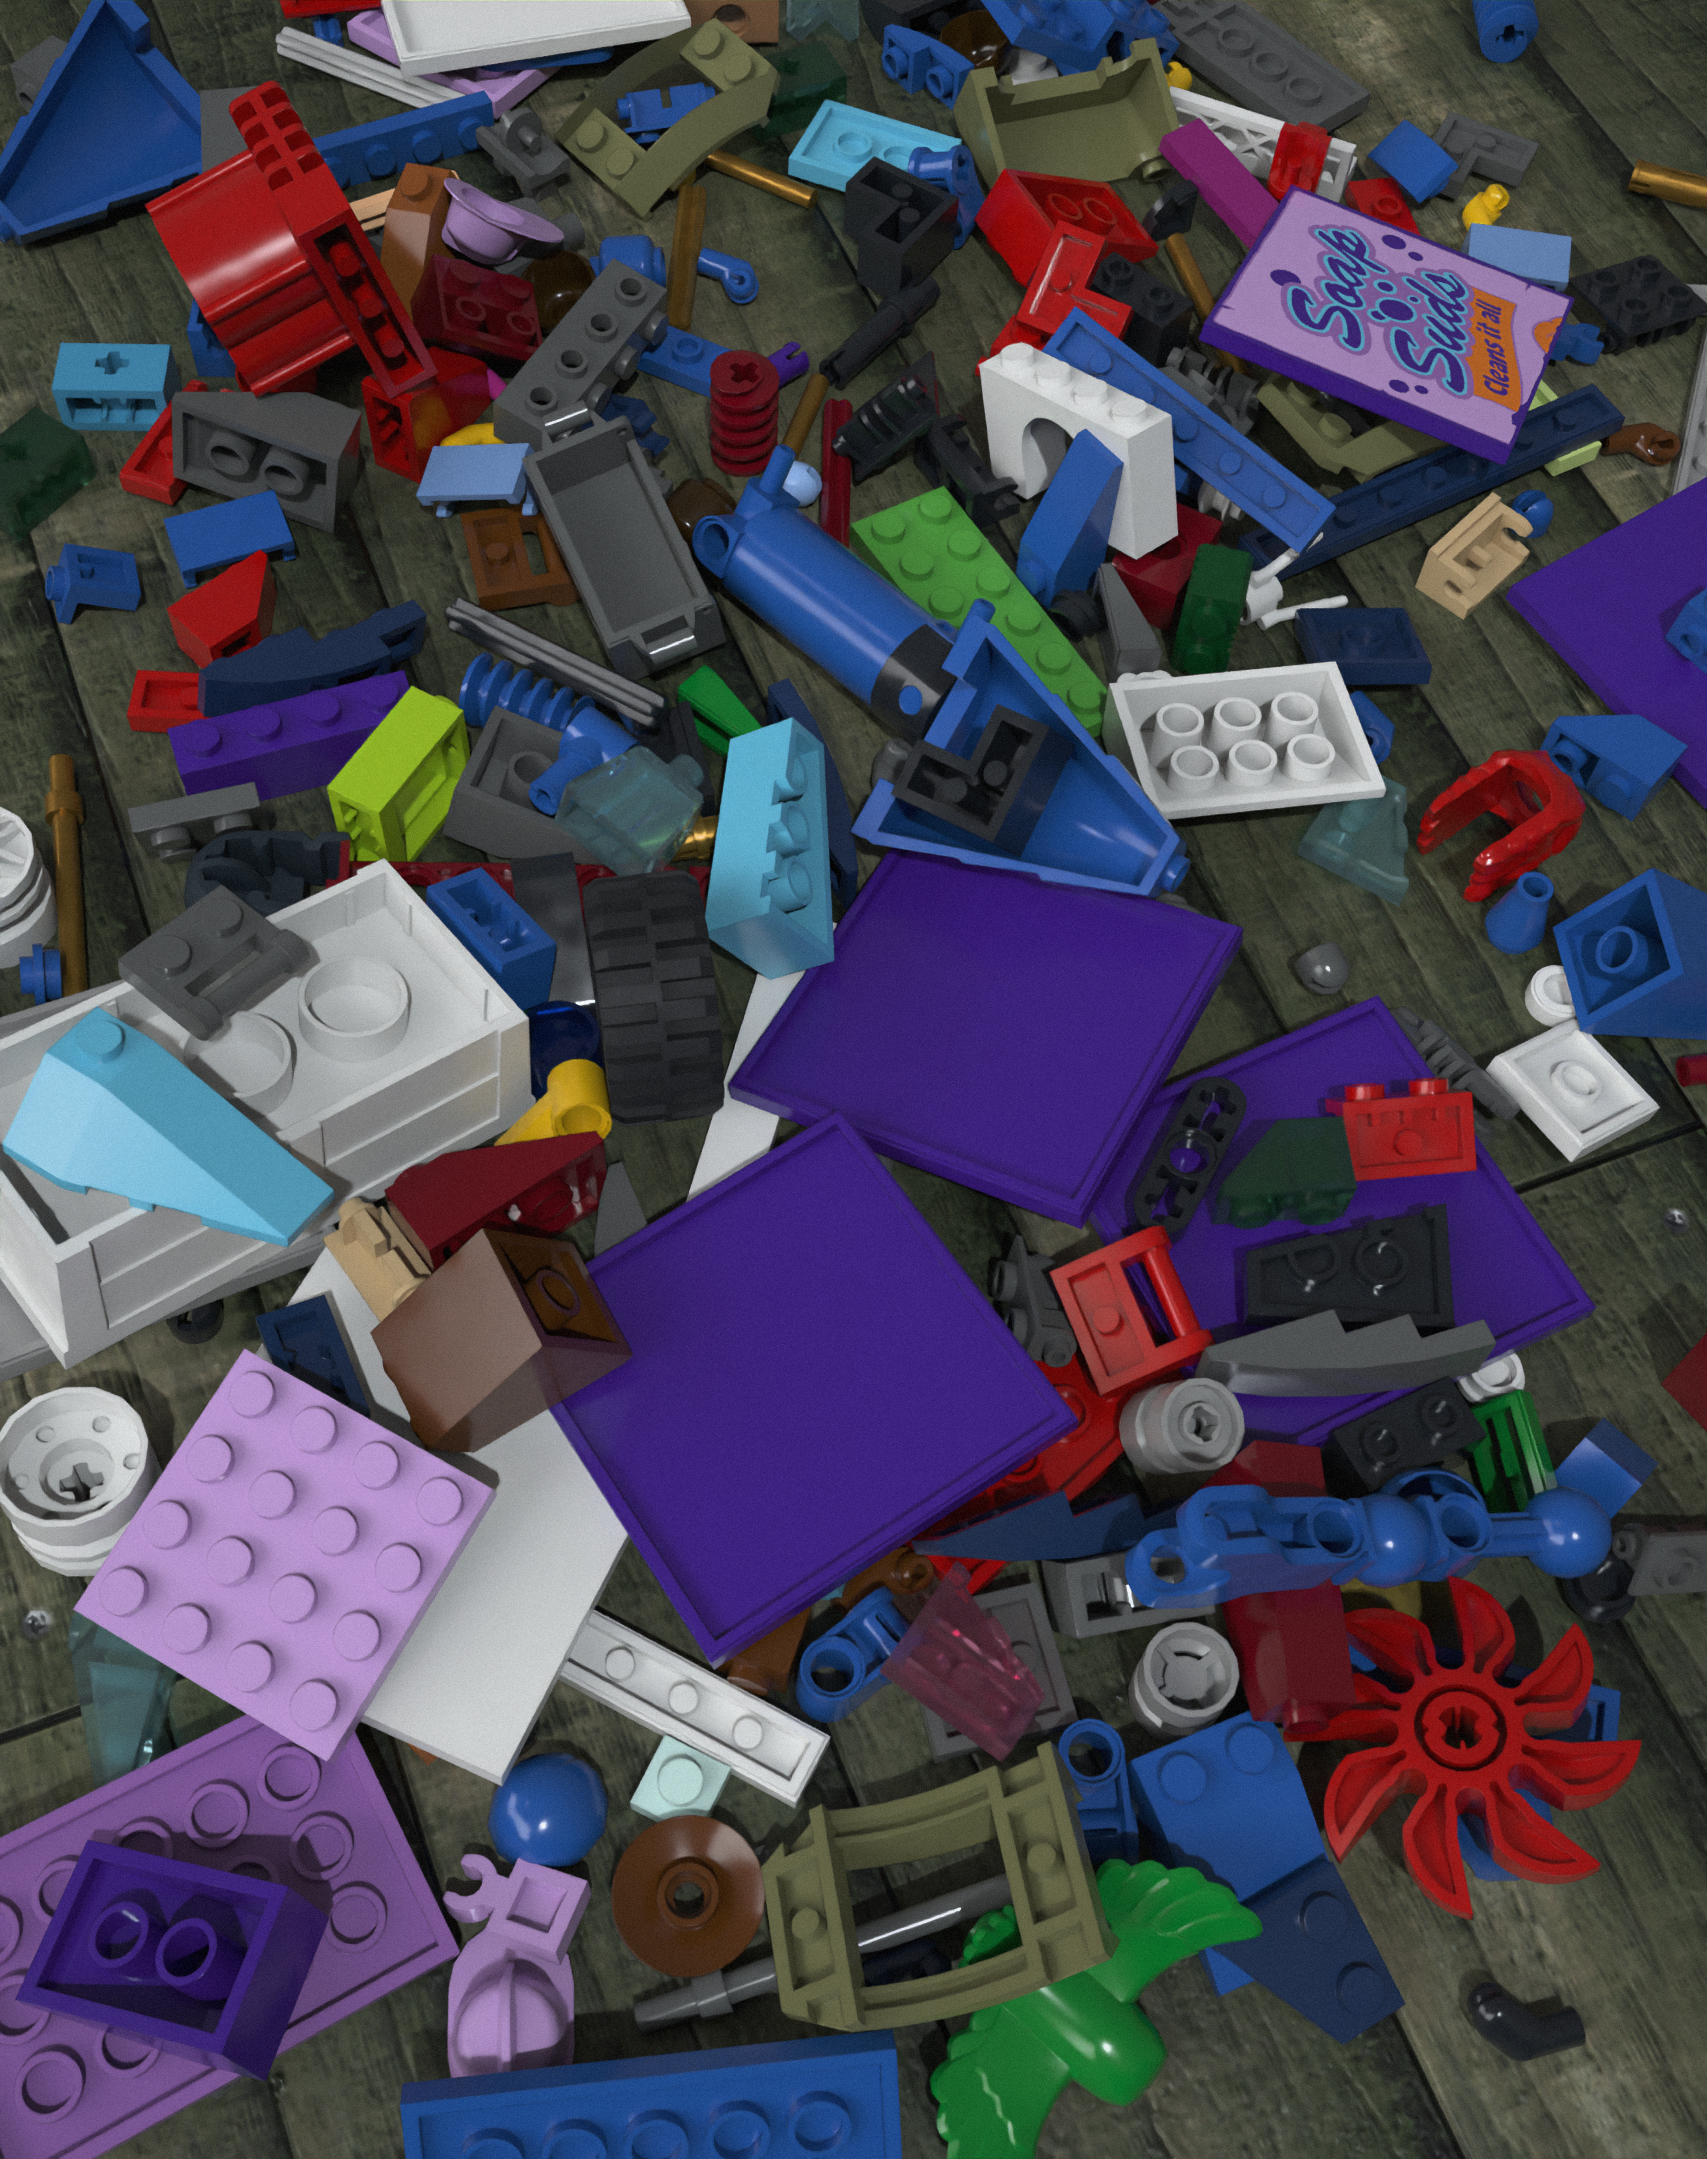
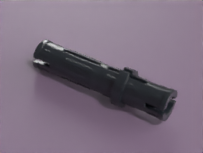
M924 272L917 273L902 290L895 295H887L878 304V311L851 334L842 345L820 362V374L829 380L831 387L835 384V389H843L889 343L898 336H906L915 327L914 321L940 298V287L935 279L930 275L925 279Z

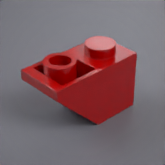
M261 549L166 608L178 647L200 668H206L212 661L220 657H231L250 649L270 636L277 592L268 556Z

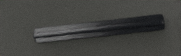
M463 597L456 598L452 606H447L444 616L448 618L447 625L450 629L585 696L588 695L593 700L652 729L660 728L663 721L669 719L671 715L667 696Z

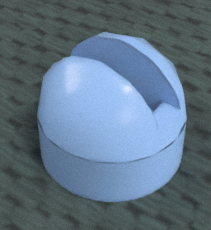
M794 460L782 488L800 501L799 507H806L816 500L821 491V476L814 467Z

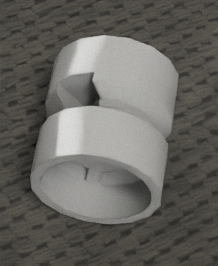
M1193 1378L1149 1386L1133 1394L1123 1407L1119 1431L1121 1444L1128 1458L1141 1470L1154 1475L1216 1470L1229 1463L1241 1448L1245 1425L1243 1411L1231 1391L1222 1383L1209 1378Z
M1175 1623L1160 1630L1147 1645L1141 1660L1132 1674L1128 1687L1129 1707L1138 1725L1153 1738L1170 1744L1213 1726L1235 1695L1239 1680L1237 1657L1226 1639L1214 1629L1199 1623Z

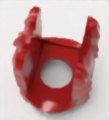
M1506 749L1494 751L1485 763L1471 767L1466 775L1459 776L1456 782L1448 786L1446 791L1437 795L1431 802L1421 819V832L1418 834L1416 845L1418 846V851L1424 856L1486 811L1492 812L1514 828L1507 836L1483 850L1472 864L1475 872L1469 877V883L1471 884L1464 890L1465 893L1462 898L1469 903L1478 902L1489 897L1497 888L1510 885L1515 879H1519L1522 874L1536 869L1549 857L1561 853L1577 835L1583 823L1586 805L1572 778L1563 773L1551 761L1547 750L1532 749L1519 751ZM1533 790L1540 798L1544 807L1543 810L1533 800Z

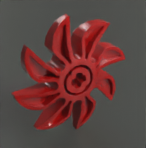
M1449 1576L1447 1578V1586L1461 1648V1667L1452 1670L1443 1668L1437 1663L1436 1651L1428 1626L1410 1615L1385 1608H1364L1344 1613L1348 1644L1386 1672L1405 1693H1393L1386 1686L1361 1673H1353L1356 1705L1329 1720L1330 1727L1324 1731L1312 1734H1291L1284 1731L1283 1739L1284 1742L1353 1739L1371 1743H1388L1390 1746L1374 1747L1347 1754L1335 1769L1330 1778L1324 1801V1824L1329 1847L1337 1862L1341 1864L1381 1813L1395 1804L1401 1795L1407 1793L1416 1794L1420 1798L1402 1826V1849L1407 1870L1417 1887L1434 1904L1453 1915L1473 1920V1911L1457 1837V1817L1464 1813L1478 1816L1483 1821L1484 1836L1492 1861L1519 1878L1544 1884H1566L1587 1878L1600 1870L1601 1863L1537 1814L1522 1795L1514 1790L1525 1789L1531 1792L1534 1797L1563 1812L1593 1807L1618 1792L1630 1778L1637 1763L1641 1740L1569 1743L1551 1739L1537 1740L1532 1738V1735L1541 1736L1571 1728L1581 1716L1589 1698L1594 1671L1592 1651L1587 1638L1580 1627L1574 1622L1538 1669L1524 1678L1516 1688H1505L1499 1684L1514 1660L1516 1643L1514 1628L1510 1618L1502 1605L1487 1591L1467 1580ZM1452 1734L1454 1741L1457 1742L1459 1734H1465L1473 1739V1746L1466 1748L1465 1742L1462 1740L1460 1741V1749L1453 1748L1446 1744V1735Z

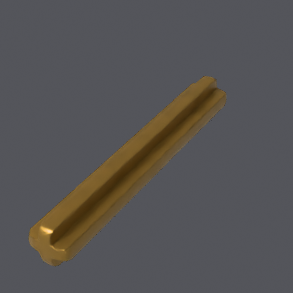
M689 184L682 186L679 191L666 287L668 291L665 312L669 316V326L690 333L698 274L697 263L700 256L706 210V190L701 185L692 187Z

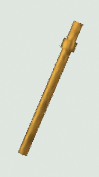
M56 754L49 758L50 792L45 796L44 803L45 820L52 827L61 990L63 998L88 990L78 826L83 823L84 819L82 797L75 791L74 760L69 755Z

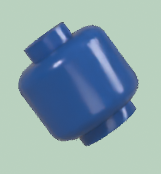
M647 235L606 237L600 244L599 256H590L589 262L593 267L596 277L600 275L614 258L666 288V265L663 247H655L654 242Z

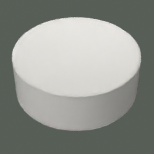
M1551 965L1537 971L1529 983L1524 996L1525 1005L1529 1013L1537 1021L1549 1027H1556L1573 1018L1577 1020L1563 966Z

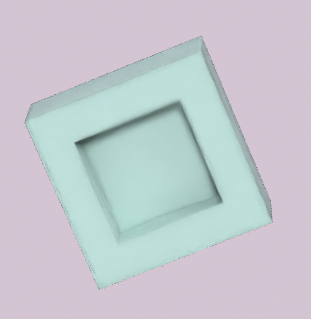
M665 1734L630 1801L631 1809L656 1822L682 1815H698L710 1818L731 1776V1767Z

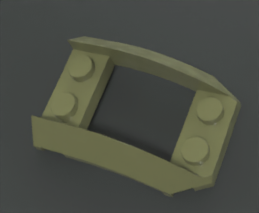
M714 18L705 23L671 34L627 59L593 89L558 129L553 138L647 223L653 216L649 211L650 208L668 188L674 192L698 165L736 135L757 124L764 128L770 122L766 115L772 94L777 96L781 76L771 63L717 18ZM682 59L721 93L703 102L683 116L645 151L613 123L607 115L616 106V99L624 98L625 92H631L657 71Z
M1276 372L1272 373L1256 395L1318 466L1336 474H1339L1341 469L1346 467L1361 484L1391 467L1429 455L1451 445L1392 420L1354 439L1350 435L1352 431L1350 425L1338 415L1330 413L1318 400L1320 394L1317 389Z
M1051 1741L1037 1746L1038 1756L1005 1771L994 1765L954 1783L910 1797L850 1809L829 1811L822 1804L810 1809L811 1823L795 1843L788 1847L782 1842L761 1867L782 2013L792 2019L848 2032L908 2026L950 2018L995 2006L1044 1988L1112 1959L1121 1939L1107 1925L1076 1806L1077 1803L1084 1799L1057 1747ZM998 1838L1023 1946L993 1958L945 1973L911 1981L866 1987L846 1871L913 1862L966 1849Z

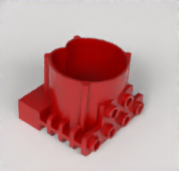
M268 81L234 99L229 105V114L248 149L146 203L145 206L202 314L230 354L256 398L263 396L356 344L362 350L389 400L439 373L355 213L316 148L279 82Z

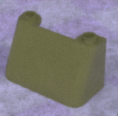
M1155 37L1132 41L1129 46L1131 55L1123 61L1113 64L1111 56L1101 59L1096 70L1016 85H1013L1011 74L1001 76L998 82L994 66L970 70L953 106V113L957 128L966 146L970 149L989 190L991 191L1004 168L1105 182L1108 184L1144 178L1145 182H1155L1169 176L1173 172V165L1163 156L1158 148L1162 137L1180 128Z

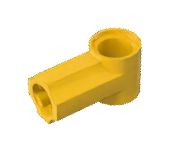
M572 1059L554 1067L547 1078V1093L494 1143V1146L596 1131L602 1139L606 1138L611 1131L612 1117L603 1069L595 1062L586 1059Z

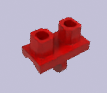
M1305 121L1300 122L1298 126L1284 123L1280 131L1265 188L1278 203L1281 202L1291 184L1317 194L1333 138L1327 136L1328 131L1324 127Z

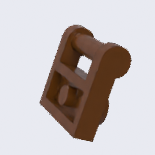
M523 504L460 514L479 606L492 611L549 601L551 604L561 607L572 605L580 598L575 582L541 508L534 516L522 515ZM532 531L535 535H538L547 573L532 575L522 536L523 532Z

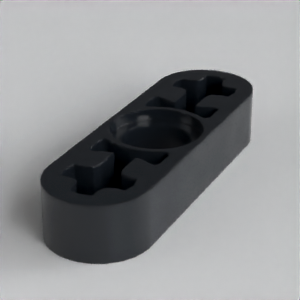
M1207 1077L1198 1081L1191 1088L1134 1196L1129 1212V1224L1134 1234L1149 1227L1164 1226L1172 1245L1179 1242L1186 1234L1239 1131L1247 1109L1246 1097L1240 1087L1234 1082L1222 1077ZM1214 1101L1225 1107L1223 1112L1217 1116L1210 1134L1199 1128L1206 1108H1209ZM1180 1148L1193 1149L1203 1156L1206 1168L1196 1174L1183 1173L1172 1164L1170 1154ZM1166 1188H1169L1176 1192L1177 1195L1173 1202L1170 1216H1167L1162 1223H1159L1150 1217L1152 1210L1159 1206Z

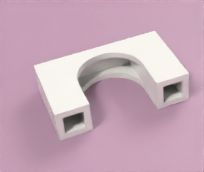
M1023 342L1008 345L1001 350L1000 354L979 364L992 473L997 479L1011 477L1019 486L1013 492L1026 499L1033 497L1049 487L1066 455L1064 429L1073 439H1075L1077 433L1087 429L1124 463L1108 544L1137 560L1178 535L1172 417L1170 414Z

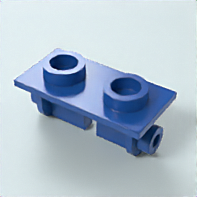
M703 82L669 87L668 93L671 106L669 108L662 107L660 89L625 92L624 98L616 99L618 119H627L628 128H624L622 131L629 137H632L638 145L655 143L662 136L661 132H666L687 113L714 97V87H705Z

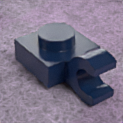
M612 394L605 409L599 415L606 422L623 415L627 416L633 427L638 445L650 449L651 457L653 458L671 442L667 436H661L651 428V425L657 418L654 413L650 412L644 400ZM593 422L582 425V431L593 427Z

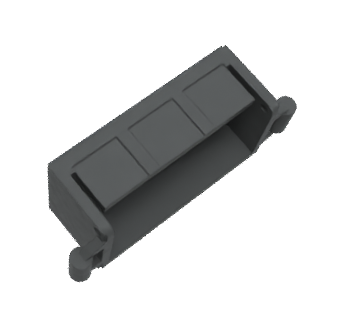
M583 399L540 417L544 426L542 450L521 459L537 502L615 672L636 681L726 642L718 606L714 597L708 593L692 559L686 541L683 540L667 507L658 482L655 481L639 448L628 417L623 415L606 422L596 412L587 408ZM588 422H593V427L555 443L551 441V438Z

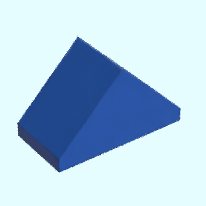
M1603 1417L1554 1473L1558 1486L1580 1489L1597 1499L1607 1515L1612 1519L1642 1486L1658 1465V1462Z

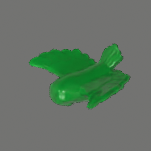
M1108 1859L1099 1867L1095 1879L1108 1928L1121 1939L1112 1959L1019 1998L974 2011L970 2017L968 2028L960 2030L950 2037L947 2044L948 2059L935 2069L930 2078L932 2094L940 2102L936 2123L941 2137L948 2142L947 2159H1035L1043 2125L1055 2102L1072 2081L1082 2086L1096 2098L1112 2105L1126 2108L1140 2099L1163 2070L1169 2053L1157 2028L1135 2002L1150 1983L1173 1964L1213 1946L1251 1940L1261 1936L1263 1928L1258 1916L1248 1908L1240 1905L1236 1895L1229 1888L1219 1883L1208 1882L1204 1875L1193 1867H1178L1167 1870L1161 1863L1149 1860L1133 1866L1122 1859ZM1007 1904L1002 1909L988 1911L979 1919L962 1945L964 1959L958 1963V1969L1023 1946L1014 1905Z

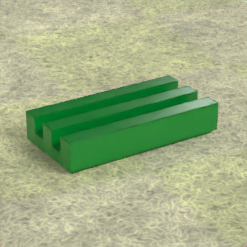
M1518 1389L1470 1408L1487 1434L1472 1453V1458L1483 1497L1490 1513L1512 1512L1485 1421L1489 1418L1493 1419L1502 1451L1500 1456L1506 1476L1510 1479L1519 1512L1525 1510L1528 1502L1534 1495L1510 1416V1410L1535 1495L1538 1492L1558 1487L1531 1393Z

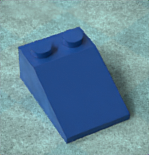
M1250 1710L1135 1758L1127 1766L1130 1800L1134 1807L1136 1822L1154 1861L1161 1863L1167 1870L1178 1867H1193L1197 1869L1208 1882L1219 1883L1229 1888L1236 1895L1239 1904L1244 1907L1320 1859L1329 1861L1300 1774L1273 1722L1253 1721ZM1211 1948L1201 1950L1197 1954L1217 1998L1255 1981V1979Z

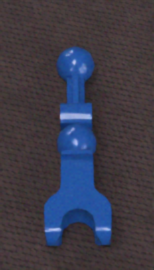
M1257 1485L1211 1486L1198 1490L1177 1509L1176 1521L1178 1527L1150 1532L1135 1544L1126 1554L1124 1567L1129 1587L1135 1597L1147 1607L1155 1609L1200 1608L1254 1593L1311 1589L1322 1585L1330 1578L1334 1585H1345L1352 1579L1357 1578L1364 1585L1383 1589L1416 1581L1419 1578L1424 1581L1438 1582L1448 1578L1476 1558L1528 1556L1531 1562L1546 1574L1572 1579L1593 1573L1606 1558L1613 1544L1611 1519L1597 1499L1583 1490L1566 1486H1558L1538 1492L1528 1502L1523 1512L1487 1513L1477 1500L1467 1494L1456 1492L1444 1495L1436 1502H1434L1430 1495L1419 1496L1409 1503L1401 1496L1377 1492L1361 1498H1349L1343 1501L1333 1497H1273L1268 1495L1266 1489ZM1151 1557L1181 1558L1185 1569L1184 1577L1180 1583H1167L1158 1578L1150 1567Z

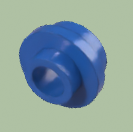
M32 943L33 956L19 957L21 994H35V1006L44 1004L45 1000L62 998L59 949H43L42 943Z

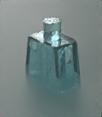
M636 746L569 781L565 786L554 821L618 876L660 872L664 870L694 829L705 803L703 795L696 789L703 783L704 774L700 765L688 755L681 754L667 765L647 747Z

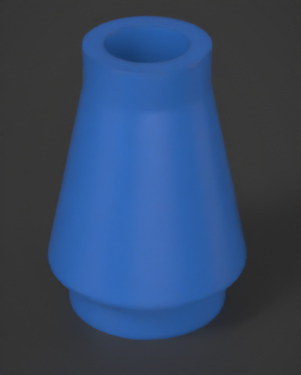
M1538 872L1522 874L1517 883L1488 911L1485 918L1487 936L1498 950L1508 954H1521L1535 948L1543 940L1549 902L1554 893V886L1547 876Z

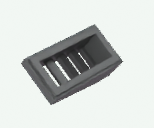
M1112 563L1100 564V568L1097 569L1091 598L1095 601L1100 611L1097 616L1100 620L1101 628L1097 634L1108 682L1117 683L1118 678L1124 673L1138 675L1143 672L1158 670L1162 649L1154 632Z

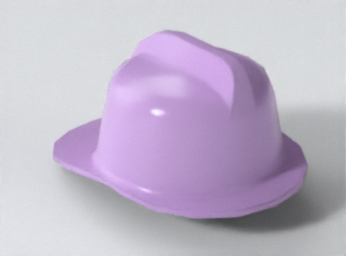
M450 177L444 180L445 188L453 197L446 216V222L442 229V239L446 244L474 261L483 264H501L511 260L530 238L551 243L561 242L565 238L560 229L537 215L496 200L461 180Z
M484 1929L467 1942L453 1965L448 1993V2062L451 2078L572 2065L575 2049L574 1980L568 1954H565L561 1965H557L490 1942Z

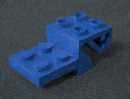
M981 0L1012 45L1051 58L1063 76L1096 70L1101 59L1111 56L1113 64L1123 61L1131 55L1129 46L1132 41L1153 37L1156 39L1164 68L1180 45L1168 29L1170 25L1169 19L1158 9L1152 7L1147 0Z

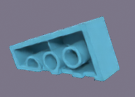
M793 717L730 739L705 911L709 938L769 980L835 961L824 744Z

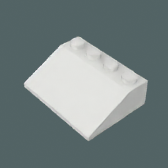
M1336 661L1109 683L1101 731L1107 754L1114 755L1120 760L1167 820L1380 798L1385 795L1386 786Z

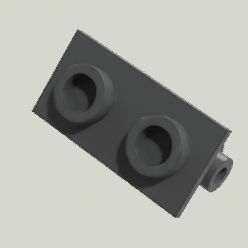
M1016 1235L1007 1260H1000L996 1265L992 1281L993 1297L995 1300L1001 1301L1004 1323L1030 1357L1035 1361L1046 1362L1050 1367H1063L1072 1360L1077 1344L1066 1311H1063L1064 1306L1049 1273L1059 1268V1266L1045 1254L1027 1256L1023 1236Z
M1707 1521L1703 1524L1672 1525L1669 1532L1662 1526H1643L1640 1523H1628L1613 1535L1612 1549L1614 1554L1619 1559L1624 1560L1635 1571L1627 1590L1631 1596L1707 1591Z

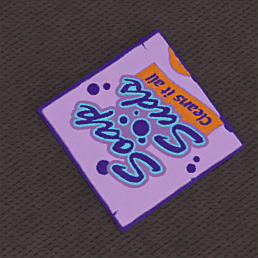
M1291 184L1204 322L1199 340L1489 461L1505 465L1575 298Z

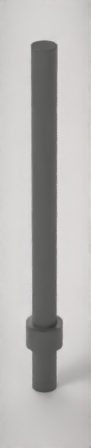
M1003 1873L856 1925L860 1957L864 1958L974 1919L988 1911L1002 1909L1007 1904L1013 1905L1007 1874ZM774 1955L726 1972L722 1968L702 1976L690 1977V1985L633 2004V2008L642 2036L701 2016L703 2022L706 2023L734 2013L733 2004L778 1988Z

